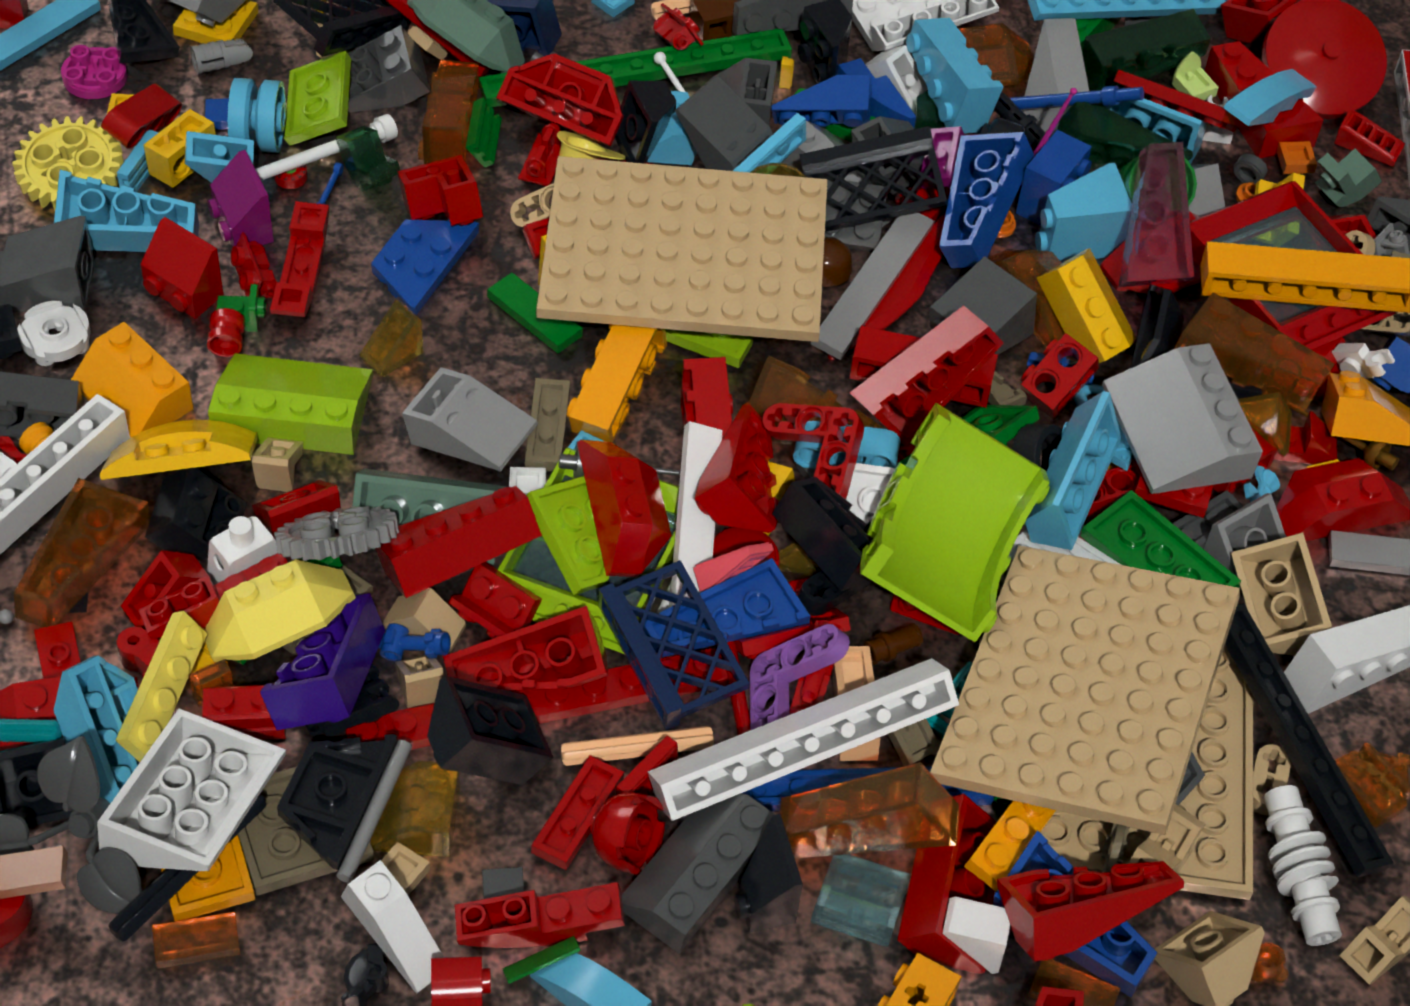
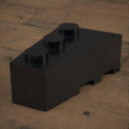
M817 477L793 481L772 512V515L782 525L783 530L795 539L803 548L807 557L820 567L827 575L828 580L840 591L874 583V581L860 574L863 548L866 545L869 546L873 540L871 536L867 535L872 519L866 524L850 511L853 506L851 503Z

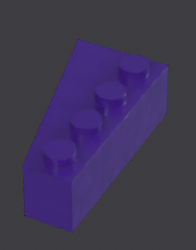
M370 593L356 595V598L351 603H347L342 612L326 627L315 631L314 635L302 640L295 648L297 657L292 663H283L276 671L279 679L275 684L267 683L262 688L260 694L276 730L326 721L335 723L350 717L385 633V628Z

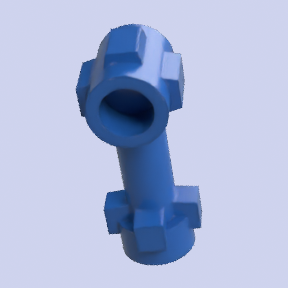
M389 624L379 645L381 649L380 656L390 661L402 660L404 650L425 651V655L428 658H437L438 655H447L449 653L451 641L449 634L442 632L441 629H431L430 633H425L424 636L409 635V630L402 625Z

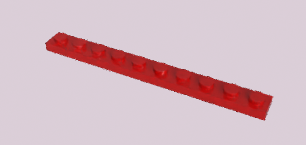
M717 647L696 652L714 657ZM680 655L661 658V663L665 668L680 672L685 657ZM690 659L685 674L706 680L711 665ZM631 665L608 669V676L574 688L511 691L527 696L539 724L650 702ZM716 667L711 682L727 686L728 675L726 670ZM671 679L673 685H675L676 680ZM681 682L678 694L681 696L701 692L702 688ZM435 703L398 710L382 716L375 722L362 723L345 729L346 738L360 737V742L385 740L384 735L394 734L397 735L398 740L409 742L412 745L411 750L431 746L427 735Z

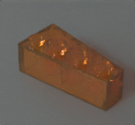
M921 762L781 798L780 814L792 852L797 858L957 845L959 804Z

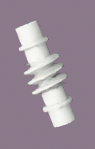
M1285 785L1273 788L1264 795L1269 813L1265 824L1267 830L1275 834L1277 844L1270 849L1268 858L1270 863L1274 865L1272 871L1274 877L1278 880L1276 883L1278 891L1284 896L1293 897L1295 907L1291 910V914L1295 921L1301 923L1308 945L1320 946L1332 943L1342 936L1336 916L1340 905L1338 899L1331 897L1329 890L1335 887L1339 880L1336 876H1327L1335 870L1333 862L1326 860L1331 855L1329 847L1321 846L1326 841L1325 834L1320 831L1310 830L1309 824L1312 822L1313 816L1311 810L1303 807L1298 787Z

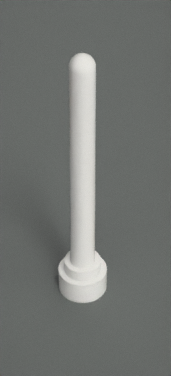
M385 114L374 118V121L366 129L264 165L255 170L260 180L263 181L371 140L385 143L396 139L398 136L397 126L392 116Z

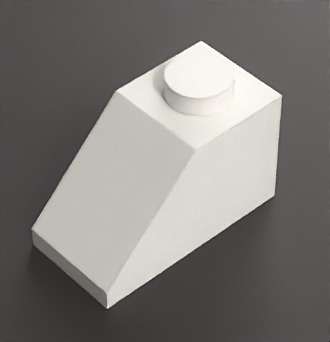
M906 45L882 51L865 64L875 78L887 75L915 115L933 102V99L928 94L926 83L922 75L918 73L917 65Z

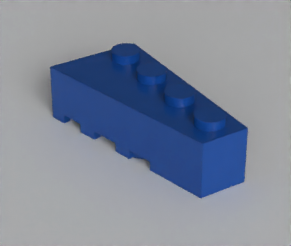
M1024 132L961 135L939 245L951 268H972L984 256L988 257L1023 181L1025 168L1034 157L1033 150Z
M1037 830L1008 876L1038 869H1049V876L1073 874V866L1063 856H1060L1047 843L1048 840ZM998 890L994 895L993 905L1005 908ZM1125 921L1077 950L1063 955L1132 998L1153 965L1157 951Z

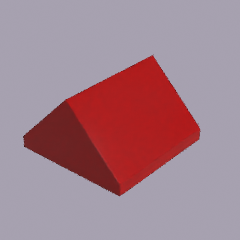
M317 480L252 505L256 517L275 539L274 532H278L277 528L284 527V523L295 522V518H303L307 514L323 510L332 512L337 508H341L337 485Z

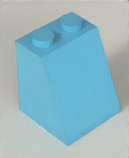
M1108 163L1048 194L1045 209H1042L1040 214V232H1036L1035 235L1036 248L1038 252H1042L1046 265L1063 263L1088 248L1091 249L1095 259L1107 258L1127 239L1134 208L1115 163Z

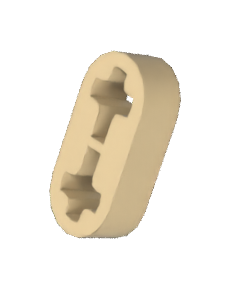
M1273 744L1263 746L1259 749L1253 763V811L1260 815H1269L1265 800L1262 798L1263 787L1268 786L1271 790L1276 787L1285 786L1288 783L1291 760L1281 746ZM1268 759L1275 761L1276 769L1274 774L1268 772Z

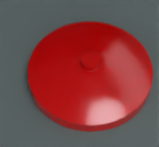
M1302 0L1289 6L1272 23L1263 42L1262 62L1274 74L1293 69L1317 86L1311 97L1302 98V100L1323 119L1342 118L1347 115L1349 109L1356 112L1362 109L1377 94L1386 75L1387 55L1379 31L1372 21L1360 10L1340 0Z

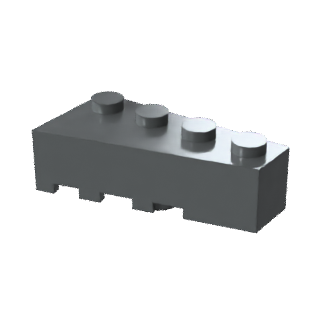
M0 372V436L20 439L23 432L29 426L38 422L47 423L54 432L84 406L79 381Z

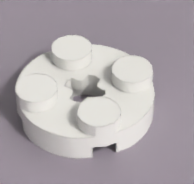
M47 301L33 306L24 314L25 320L21 325L19 323L17 328L23 351L28 356L35 358L36 363L41 366H49L54 362L71 359L78 354L85 353L90 346L91 330L86 313L74 304L73 308L63 306L62 301ZM55 328L57 331H61L58 334H49V330Z

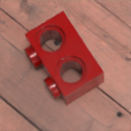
M1067 333L1060 340H1052L1043 352L1045 357L1037 366L1032 364L1020 379L1022 381L1020 384L1021 390L1026 393L1027 399L1053 420L1099 369V358ZM1065 356H1073L1078 360L1072 367H1064L1059 363ZM1045 381L1055 385L1054 390L1049 393L1039 392L1036 388Z

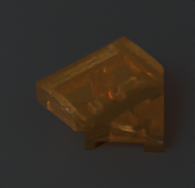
M1365 742L1359 752L1353 750L1335 760L1366 816L1375 828L1398 816L1407 807V801L1410 798L1408 775L1410 755L1399 752L1395 757L1380 753L1371 744Z

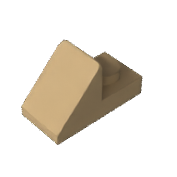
M268 437L253 453L251 461L258 488L284 492L294 489L295 464L303 455V441Z

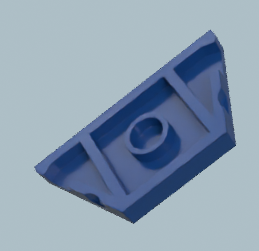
M405 219L371 262L372 273L380 282L388 286L389 292L395 298L400 297L407 305V312L416 317L478 235L479 223L473 221L467 225L456 224L451 226L450 222L445 220Z

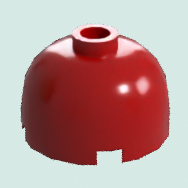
M623 792L609 798L593 816L590 830L594 847L598 856L608 866L619 871L639 875L642 871L640 868L644 862L648 864L660 850L665 831V822L658 821L657 810L664 811L658 798L640 793Z

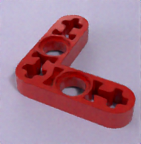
M777 403L770 406L764 412L762 423L769 434L778 440L822 443L814 477H817L830 488L832 485L835 488V492L846 499L864 434V424L859 415L853 409L845 407ZM785 416L788 421H781L782 417ZM813 417L821 418L820 426L813 431L805 430L806 422ZM781 421L778 427H776L774 423ZM848 421H851L853 425L847 426L843 434L840 427L846 426L848 424ZM837 452L846 453V458L842 464L838 466L829 465V460L833 454Z

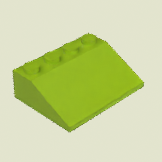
M235 353L215 385L208 409L209 420L223 421L257 432L258 440L256 444H262L269 437L303 441V449L354 455L373 378V369Z

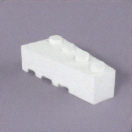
M1410 605L1316 632L1308 636L1284 671L1308 714L1410 667Z

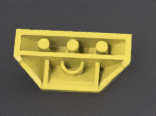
M295 559L225 591L204 629L207 633L205 642L214 662H222L225 659L233 661L256 659L326 627L342 612L345 605L351 603L356 597L343 570Z

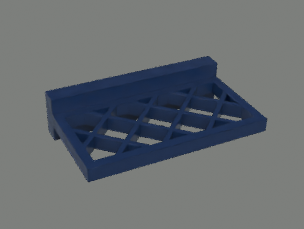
M681 560L616 588L613 583L599 588L598 606L665 730L680 725V719L749 689L750 683ZM676 574L683 585L679 595L659 589L662 580ZM636 591L651 595L645 610L631 606L625 596ZM686 592L690 598L684 597ZM656 597L676 603L671 618L650 612ZM681 605L697 610L700 615L697 626L676 620ZM637 617L642 618L640 623H639ZM647 620L667 626L662 641L645 634L644 627ZM703 622H704V624H705V626H706L707 629L701 628L702 625H703ZM673 628L693 634L688 649L668 643ZM698 636L715 642L717 650L714 657L693 651ZM653 647L659 649L657 654ZM664 651L685 657L680 672L665 668L662 665L661 658ZM720 654H722L724 660L719 659ZM690 659L711 665L706 680L685 674ZM718 667L731 671L736 682L727 686L712 683L711 679L715 668ZM671 679L676 680L675 685H673ZM681 682L702 688L700 697L684 704L678 694Z

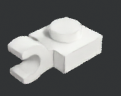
M1339 343L1332 351L1333 356L1340 365L1341 371H1353L1364 378L1383 376L1386 372L1382 365L1395 362L1388 349L1370 351L1366 343Z

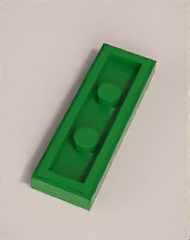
M513 272L487 289V297L557 354L583 336V328L574 321L537 318L539 293Z

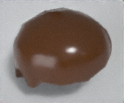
M825 237L822 286H838L847 281L852 273L851 252L848 246L837 238Z

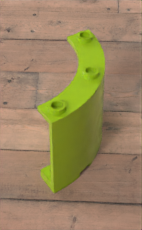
M935 403L910 442L916 447L907 464L898 463L879 501L867 535L871 536L873 540L869 546L866 545L863 548L860 574L973 642H976L980 635L988 633L996 622L997 591L1001 575L1007 570L1011 562L1010 551L1035 504H1040L1047 496L1050 489V481L1046 470L943 406Z

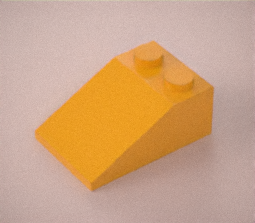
M1341 371L1340 374L1329 373L1321 413L1331 436L1410 446V408L1356 372Z

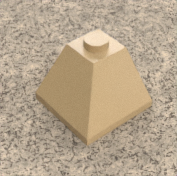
M1209 911L1156 947L1157 955L1155 960L1192 1002L1204 1006H1230L1236 997L1248 990L1265 933L1260 925Z

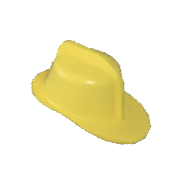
M559 131L557 133V137L561 141L559 156L586 159H626V156L604 148L582 135L567 131Z

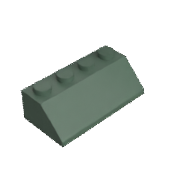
M363 468L355 476L352 506H369L370 509L381 507L382 510L389 508L390 512L395 511L398 526L488 496L507 486ZM496 557L486 561V563L494 565Z

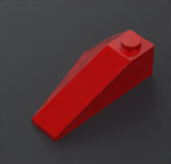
M587 606L443 656L449 677L507 691L569 689L608 676L606 651L597 622Z
M1164 861L1115 864L1111 867L1110 872L1101 873L1088 871L1087 866L1073 867V874L1049 876V869L1031 870L997 879V887L1016 942L1035 962L1051 960L1056 956L1077 950L1184 888V880Z

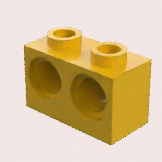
M191 109L187 110L143 144L149 174L172 188L194 172L193 169L185 164L186 132L216 135L214 122Z

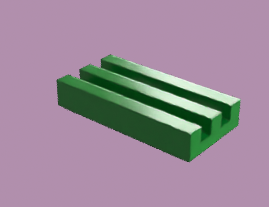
M480 98L473 103L465 148L482 166L488 167L493 165L495 161L502 118L499 114L493 116L494 109L491 106L486 108L487 101L484 98Z

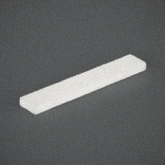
M689 421L684 426L673 563L681 560L696 589L701 593L693 568L697 564L713 559L715 521L710 515H706L700 510L695 500L699 480L722 441V430ZM676 574L672 576L670 593L679 595L683 585ZM686 592L684 597L690 598ZM670 602L669 608L676 605V603Z

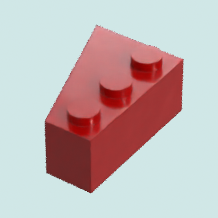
M726 357L683 359L680 397L683 430L684 426L691 421L722 430L723 440L733 422L732 394H729Z

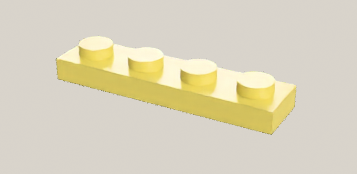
M185 611L172 613L115 740L139 762H141L170 721L207 636V633Z

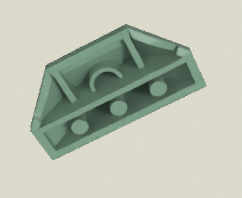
M487 0L407 1L409 7L413 8L415 14L426 26L473 60L493 70H499L501 73H507L509 68L517 65L521 66L525 63L514 21L499 6L491 4Z

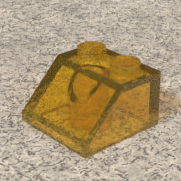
M417 761L404 767L371 837L373 851L389 852L399 842L418 855L450 857L460 792L459 772L441 769L437 762Z

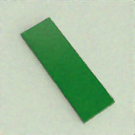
M572 936L503 968V972L510 984L581 950L575 937Z

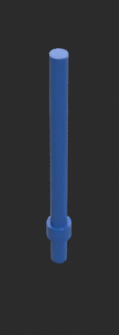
M1105 86L1102 90L1077 92L1073 95L1068 106L1103 103L1104 106H1115L1124 101L1143 100L1144 89L1143 87L1119 89L1118 86ZM1070 93L1011 97L1010 99L1020 110L1061 107Z

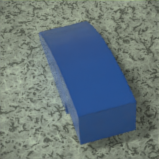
M861 58L838 65L837 75H870L872 85V117L882 116L909 121L913 128H915V114L887 75L875 78Z

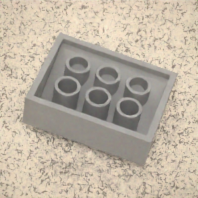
M1210 343L1175 348L1103 381L1104 391L1111 394L1116 417L1151 494L1252 479L1263 450Z

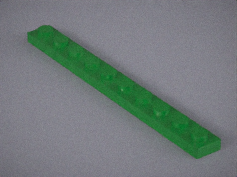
M773 29L702 41L704 43L702 46L697 42H693L684 50H677L673 46L575 62L611 76L615 87L628 85L629 80L655 81L669 78L662 66L654 61V55L657 52H663L666 55L667 64L675 76L679 77L727 69L744 58L769 61L782 60V56L791 58L792 48L784 30ZM507 73L479 77V88L482 97L487 101L486 108L489 106L508 105L496 98Z

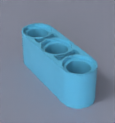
M807 421L805 430L813 431L820 426L821 422ZM846 425V426H844V427L841 426L840 429H841V431L843 432V434H844L845 428H846L847 426H852V425ZM864 427V434L856 463L896 468L901 442L900 437L892 430ZM796 441L793 453L794 461L801 467L816 469L822 443ZM837 452L833 454L829 460V465L838 466L842 464L846 458V453Z

